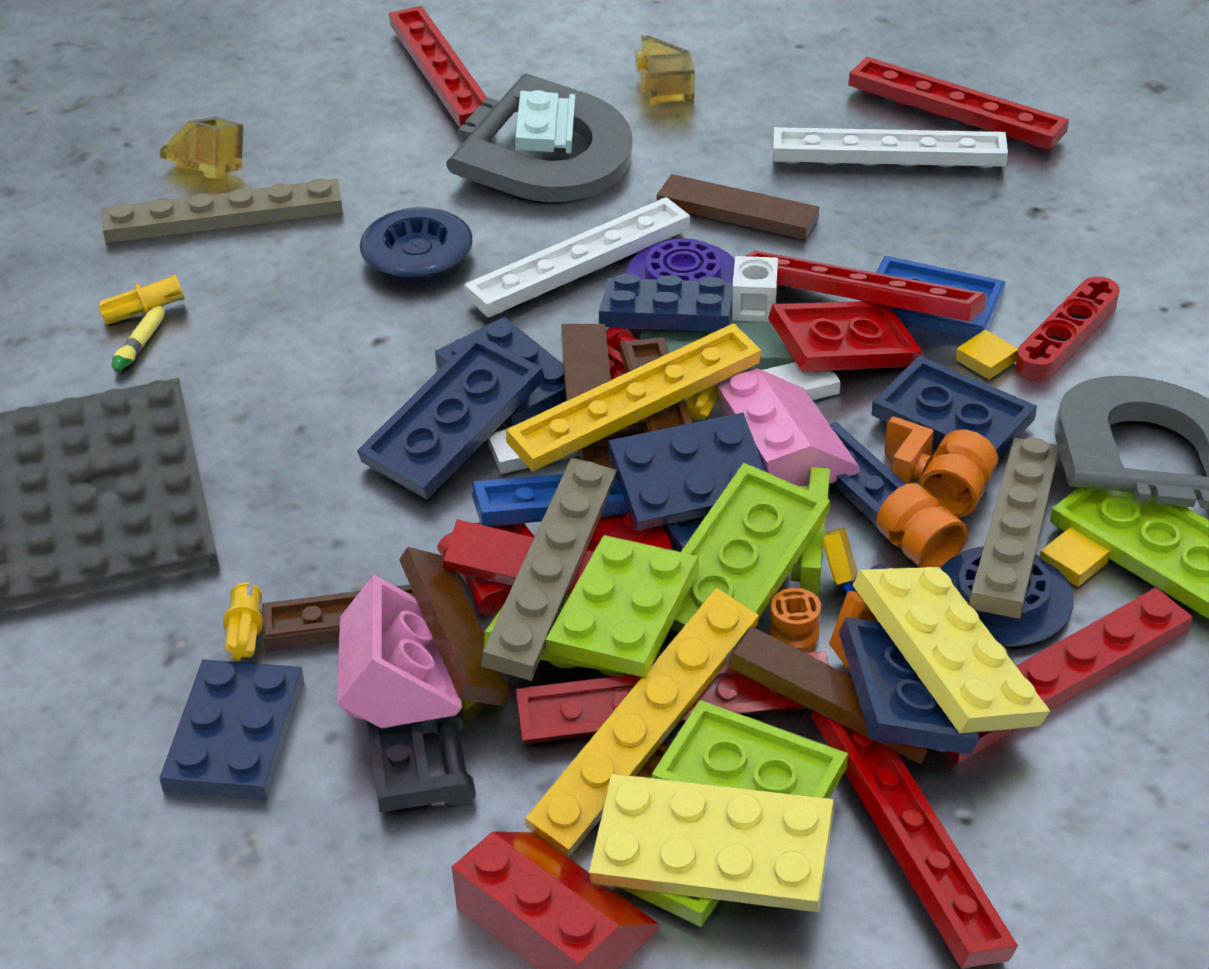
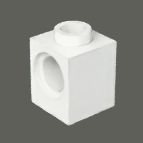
M735 256L732 321L770 322L768 320L772 304H776L778 258Z

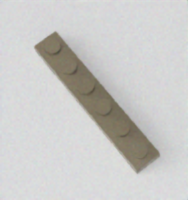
M315 179L306 183L290 185L280 183L271 187L250 190L240 188L232 192L211 195L200 193L187 198L171 200L160 198L147 203L116 204L112 207L102 208V231L105 243H114L341 214L343 209L338 179Z
M1014 437L971 592L969 606L974 610L1021 618L1059 456V449L1055 444H1049L1039 438L1022 439Z
M570 458L482 653V667L532 681L546 648V638L562 610L614 486L616 469L601 466L594 462Z

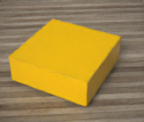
M985 329L957 348L956 361L990 380L1016 362L1018 348Z
M841 527L828 531L823 536L822 543L833 581L836 584H841L854 580L858 570L846 528Z
M1070 527L1040 551L1039 558L1060 570L1070 583L1079 587L1108 563L1110 551Z

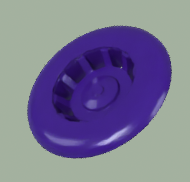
M677 238L663 241L638 253L630 261L626 274L637 275L640 279H657L661 276L672 275L680 277L685 281H699L705 277H718L725 282H733L735 259L725 250L707 242L696 239Z

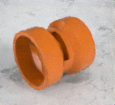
M788 588L775 594L771 600L770 619L772 623L770 624L769 635L804 653L815 652L819 646L818 624L821 617V602L819 598L811 591L803 588Z

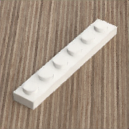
M774 127V162H785L788 164L820 162L827 165L861 163L866 166L899 164L906 167L915 165L953 167L959 165L978 166L980 168L1006 167L1008 149L1005 132Z
M665 197L465 283V297L489 318L690 229V215Z

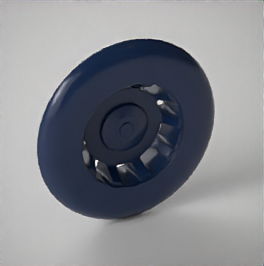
M428 207L406 208L388 213L369 225L361 237L360 252L364 260L379 271L401 277L421 278L440 273L459 263L469 253L473 243V236L468 225L461 218L450 212Z
M984 546L963 551L949 559L941 567V570L950 577L952 584L968 605H970L971 592ZM1036 554L1020 619L975 610L979 619L1002 646L1018 647L1044 641L1060 631L1072 614L1074 598L1068 580L1060 570L1042 560Z

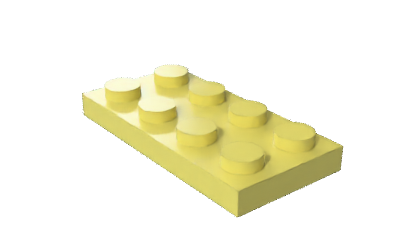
M940 567L860 570L853 583L854 588L960 734L1042 725L1050 710L1038 696L1034 686L1025 679L1008 657L1005 648L995 640L979 619L977 612L968 605L952 584L950 577Z
M611 774L589 870L591 883L819 912L834 815V799Z

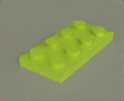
M743 463L681 551L682 553L698 556L699 572L671 629L680 632L716 587L757 613L760 618L829 514L830 500Z
M1083 487L1077 488L1052 508L1050 523L1063 531L1071 527L1110 551L1109 559L1209 619L1208 519L1185 506L1157 504L1152 495L1149 503L1138 502L1134 499V493Z

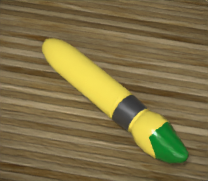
M162 306L152 308L129 336L124 346L115 352L112 358V368L115 372L121 371L134 362L135 356L162 322L165 314Z

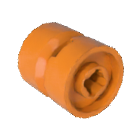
M954 430L946 434L940 442L931 462L919 480V485L923 486L939 500V506L949 509L958 518L967 516L976 508L984 493L985 485L989 483L997 467L998 455L996 449L987 438L979 433L969 430Z
M909 483L896 489L881 505L876 516L878 531L894 546L902 549L904 555L918 568H941L949 559L958 555L963 550L967 541L968 529L966 524L949 509L939 506V500L917 483Z

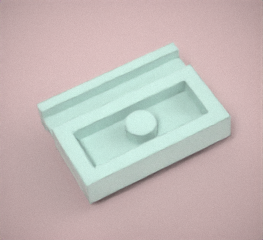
M541 90L520 91L515 150L554 152V148H566V153H571L575 94H570L569 98H558V93H548Z

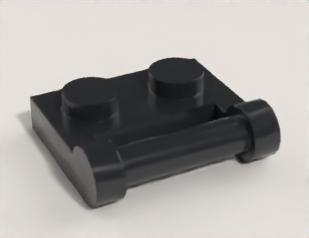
M461 711L455 716L380 728L367 721L380 812L445 801L450 805L462 806L473 801L476 797L474 779L467 773L460 738V731L463 728ZM434 732L439 736L445 775L430 777L423 734Z

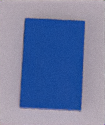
M890 256L883 257L876 273L986 294L985 309L971 321L890 306L904 325L968 339L973 338L985 329L989 330L1004 295L1006 281Z

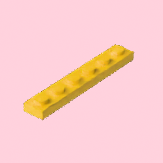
M733 323L506 429V443L528 468L534 472L760 363L761 349Z
M716 587L653 663L646 678L642 677L527 815L525 818L526 827L570 858L602 817L611 774L636 776L730 660L733 652L750 627L755 628L758 625L759 615Z

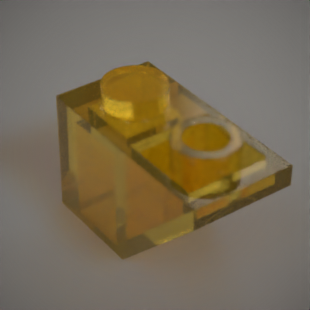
M649 35L641 36V50L635 51L637 73H640L641 91L648 92L651 106L694 102L695 69L690 51Z
M217 116L188 121L160 149V158L175 162V167L180 169L202 171V175L207 178H225L226 173L242 170L244 125Z

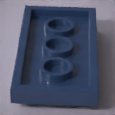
M475 334L357 450L361 462L428 500L545 380L542 367Z

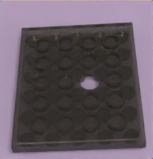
M179 378L157 380L149 384L124 389H111L103 393L78 398H66L58 402L32 407H20L16 410L0 413V614L219 567ZM110 474L120 476L115 482V489L108 492H96L95 487L90 484L91 481L99 476Z

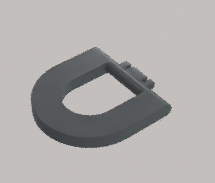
M523 74L500 101L486 98L482 102V106H479L465 121V125L458 129V136L466 140L447 160L446 166L451 173L525 199L543 202L575 201L606 191L625 175L631 161L632 132L624 116L604 100L530 74ZM541 90L548 93H558V98H569L570 94H575L573 131L584 137L590 146L585 152L574 158L561 161H547L490 143V140L515 112H518L520 91Z
M1136 376L1093 378L1075 385L1065 393L1055 420L1054 434L1069 486L1134 493V499L1138 502L1149 503L1152 495L1157 504L1194 507L1197 500L1201 508L1209 509V398L1176 384ZM1122 421H1145L1162 425L1178 432L1187 438L1197 449L1207 477L1125 468L1121 462L1110 425Z

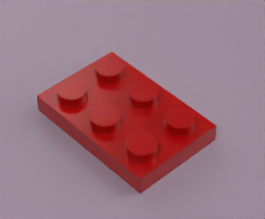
M866 301L772 304L768 320L802 372L906 367L919 355L922 356L923 353L895 312L887 305Z

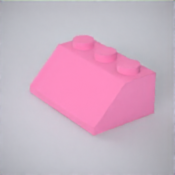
M759 368L738 373L716 384L721 417L744 413L767 473L799 487L800 485L809 486L811 467L830 468L829 484L837 481V475L846 473L848 476L860 473L859 465L835 431L831 429L830 424L804 388Z
M373 574L340 616L337 705L342 707L353 718L365 719L380 728L455 716L462 708L461 698H459L416 598Z

